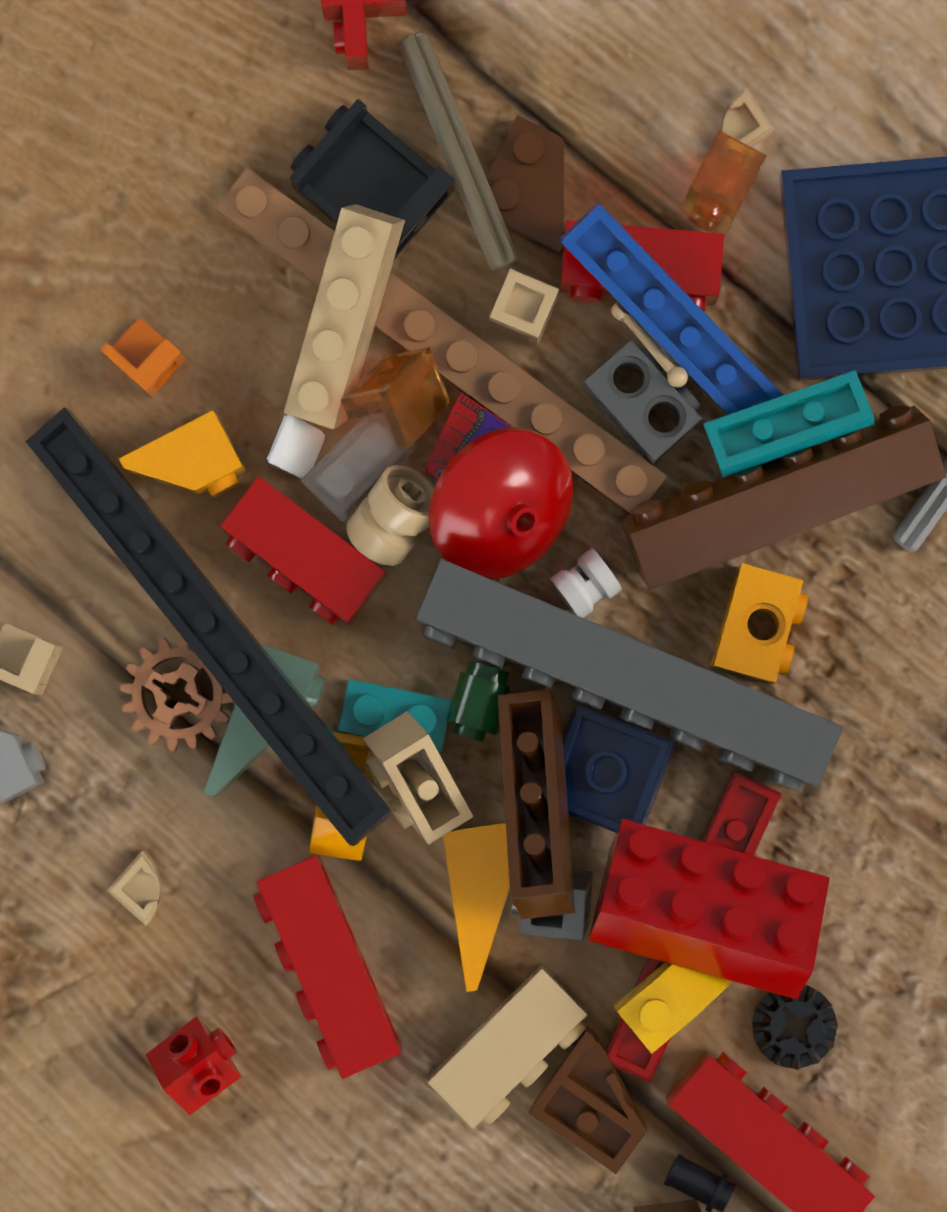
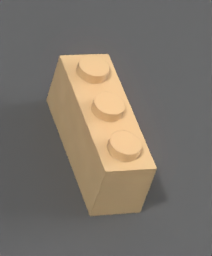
M540 965L429 1075L427 1083L472 1129L482 1120L489 1126L511 1104L506 1096L520 1082L527 1088L546 1070L548 1064L543 1059L557 1045L565 1050L584 1032L586 1026L581 1021L587 1016V1012Z

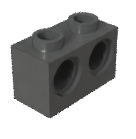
M630 340L583 382L582 390L642 457L653 465L699 424L702 418L696 411L701 406L684 385L674 388L669 384L668 380L661 373L664 369L645 346L639 349ZM622 368L634 369L641 376L642 387L634 393L621 392L613 382L615 372ZM656 407L669 408L676 415V428L668 433L654 430L648 420L649 412Z

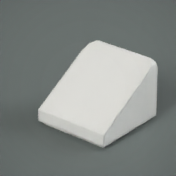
M285 415L267 457L268 463L276 470L301 480H307L324 443L325 434L297 417Z

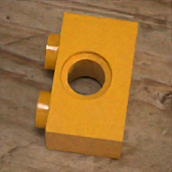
M744 563L737 566L710 668L768 684L776 683L778 674L786 676L795 648L794 645L787 644L792 623L801 624L808 602V595L800 593L804 580ZM754 611H764L774 620L775 630L768 640H758L748 630V619Z

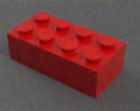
M622 819L609 849L588 941L797 999L814 971L830 877Z

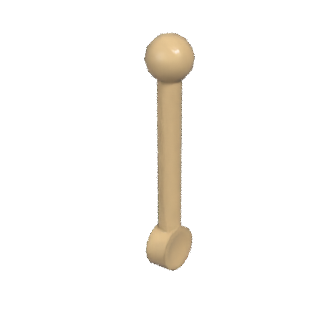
M616 301L610 310L612 315L630 328L667 372V380L671 386L679 388L685 385L688 380L686 370L682 367H675L637 320Z

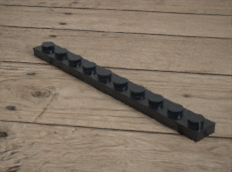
M64 407L25 441L350 846L357 845L392 815L395 809L74 413Z

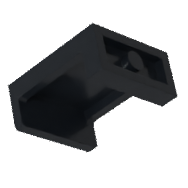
M357 99L350 108L342 105L334 112L325 125V130L328 133L316 147L308 144L296 156L290 166L294 171L290 176V180L297 192L336 225L341 208L354 204L405 220L395 260L455 191V179L440 166L436 169L433 168L368 112L367 105L360 99Z

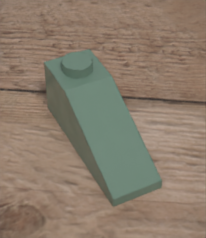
M261 644L309 705L316 708L326 682V678L318 676L321 665ZM236 704L203 792L212 797L219 796L270 747Z

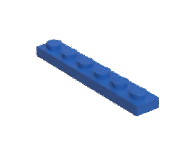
M599 202L590 208L559 239L578 261L728 415L784 395Z

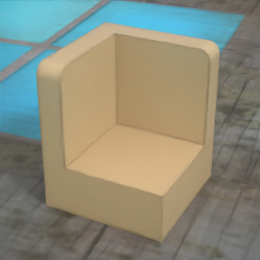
M510 269L489 320L528 336V342L538 346L558 300L559 289Z
M4 624L0 631V680L31 694L43 695L63 647L11 624Z

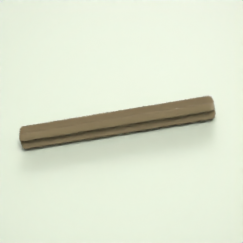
M424 32L409 34L402 39L399 49L450 173L455 179V185L489 268L493 271L507 269L518 260V253L433 47Z

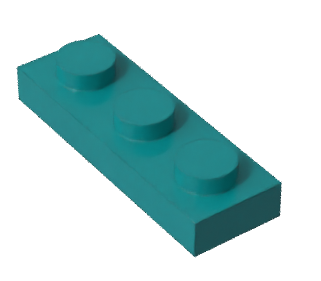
M856 370L706 422L704 423V428L723 478L874 425V415Z

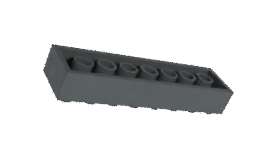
M443 559L440 560L416 617L418 624L425 626L423 635L427 639L452 649L456 640L475 647L472 654L473 658L499 669H502L505 660L525 668L521 676L523 679L547 689H551L555 681L573 688L570 696L571 699L598 710L602 709L604 702L622 709L619 716L621 720L646 730H652L655 722L671 729L668 739L696 751H701L704 743L720 750L717 760L744 771L748 770L751 772L754 764L769 770L766 780L794 792L802 793L804 785L820 786L843 730V726Z

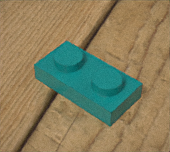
M349 679L338 731L368 736L408 711L429 734L437 751L442 752L448 725L446 719L452 700Z

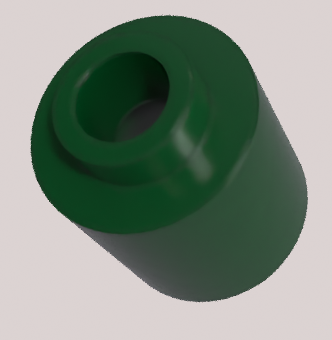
M469 661L466 673L460 672L446 719L456 723L454 734L484 742L486 733L497 735L500 726L498 695H505L510 692L511 687L506 685L509 672Z

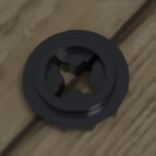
M808 985L804 986L797 999L772 992L766 993L759 1001L752 1020L753 1036L764 1056L776 1065L796 1070L818 1064L828 1051L834 1047L838 1028L832 1004L821 992ZM783 1007H786L790 1013H793L798 1018L809 1017L815 1014L804 1027V1032L807 1035L805 1037L808 1042L807 1045H804L801 1040L798 1041L793 1035L775 1039L782 1034L781 1031L787 1026L784 1018L786 1015L782 1010Z

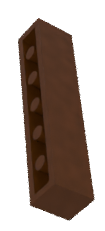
M902 405L883 411L879 415V419L874 421V425L734 473L712 483L709 481L692 483L684 487L680 495L662 502L660 500L642 502L632 508L630 514L620 517V521L638 573L647 588L652 590L941 480L947 476L930 420L915 406Z

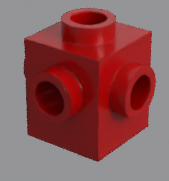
M197 1016L145 1054L162 1089L189 1115L193 1114L241 1078L231 1058L237 1054V1050L230 1038L220 1027L211 1031Z

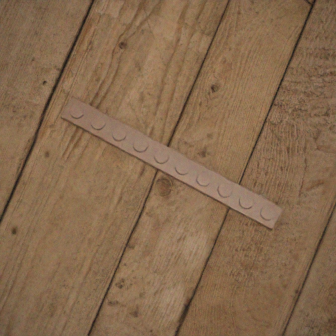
M246 167L216 207L217 212L319 287L335 231ZM390 272L374 327L376 330L510 426L533 430L552 441L564 454L572 474L625 513L630 514L632 508L636 505L649 501L667 478L666 474Z

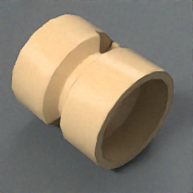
M394 465L387 467L368 493V497L362 501L347 522V534L351 543L361 554L376 563L389 566L400 564L420 538V532L429 527L430 501L435 488L433 483L420 472L407 466Z

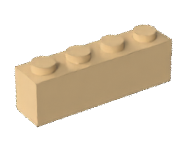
M356 204L341 208L285 405V414L330 429H335L348 420L405 220Z

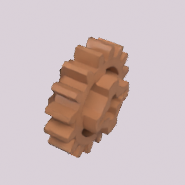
M182 636L178 641L177 648L173 649L166 638H161L158 640V653L154 654L144 647L139 650L141 657L145 661L141 667L132 664L127 665L126 669L135 676L133 683L120 685V690L132 694L133 701L121 708L124 713H137L139 718L131 726L134 732L144 730L145 728L151 730L147 743L156 745L164 736L167 737L168 750L177 751L180 739L185 738L190 749L199 748V734L203 733L211 740L218 737L212 725L215 721L229 723L230 717L222 711L224 704L235 702L228 693H225L224 688L195 652L190 650V646ZM186 658L177 671L163 674L155 670L158 665L167 660ZM203 670L207 672L212 682L213 701L205 697L202 691L200 679L204 673ZM185 680L187 682L185 691L191 695V699L199 703V706L193 703L178 702L172 707L170 704L173 696L166 692V688L159 685V681L169 685H180ZM145 687L153 691L157 709L153 714L154 717L149 713L145 703ZM194 713L203 718L192 727L179 730L172 729L180 716Z

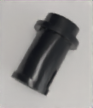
M681 1154L677 1155L664 1182V1185L671 1186L705 1204V1211L711 1212L712 1209L723 1212L736 1186L735 1183L727 1180L728 1174L725 1172L719 1176L684 1158Z

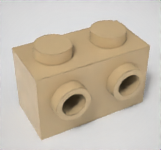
M408 711L363 738L372 756L364 761L365 765L381 789L387 785L391 789L395 798L390 800L389 803L395 809L393 814L403 829L412 825L429 845L473 817L429 734Z

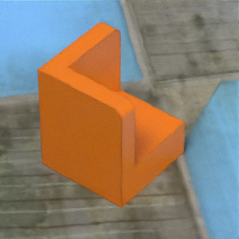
M137 319L113 346L105 342L99 349L151 398L187 360L180 350L166 338L164 339L143 319Z

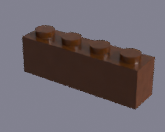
M551 689L498 695L510 899L522 919L575 913L561 711Z

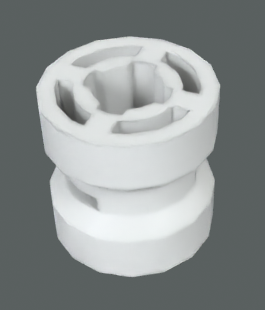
M593 548L579 556L578 564L572 569H561L549 578L551 584L571 612L582 618L593 612L594 604L602 598L611 599L622 591L621 585L611 570Z

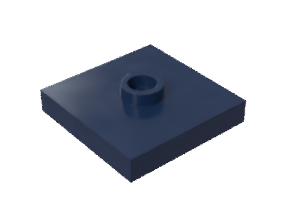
M577 704L563 738L568 814L615 833L622 819L646 825L677 742Z

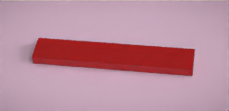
M732 771L701 841L754 856L782 793ZM647 957L634 988L665 962ZM620 1016L605 1051L614 1067L651 1083L670 1039L651 1054Z

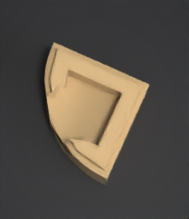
M746 87L740 90L731 100L722 121V146L729 162L772 135L775 130Z
M143 850L107 891L146 926L151 922L158 910L161 901L162 885L156 864L150 855Z

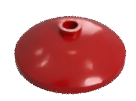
M525 428L497 429L479 436L468 443L451 459L441 473L430 501L429 528L435 548L441 557L447 562L488 579L508 577L534 564L555 543L570 513L573 499V478L567 459L552 441L540 433Z

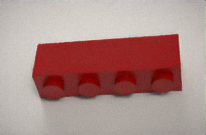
M314 855L258 880L257 884L260 892L253 894L255 904L265 924L274 921L281 937L280 941L274 943L277 955L286 972L295 970L303 989L295 992L296 998L306 1020L310 1021L316 1018L324 1037L317 1041V1046L327 1069L330 1071L337 1068L341 1078L344 1079L401 1054L402 1044L320 855Z
M705 1050L665 1098L668 1106L793 1212H863L876 1197L864 1185L870 1178L865 1171L847 1156L840 1163L823 1150L829 1143L825 1137L806 1121L799 1128L792 1124L782 1115L788 1106L764 1086L758 1093L752 1090L742 1081L747 1071L724 1052L716 1059Z

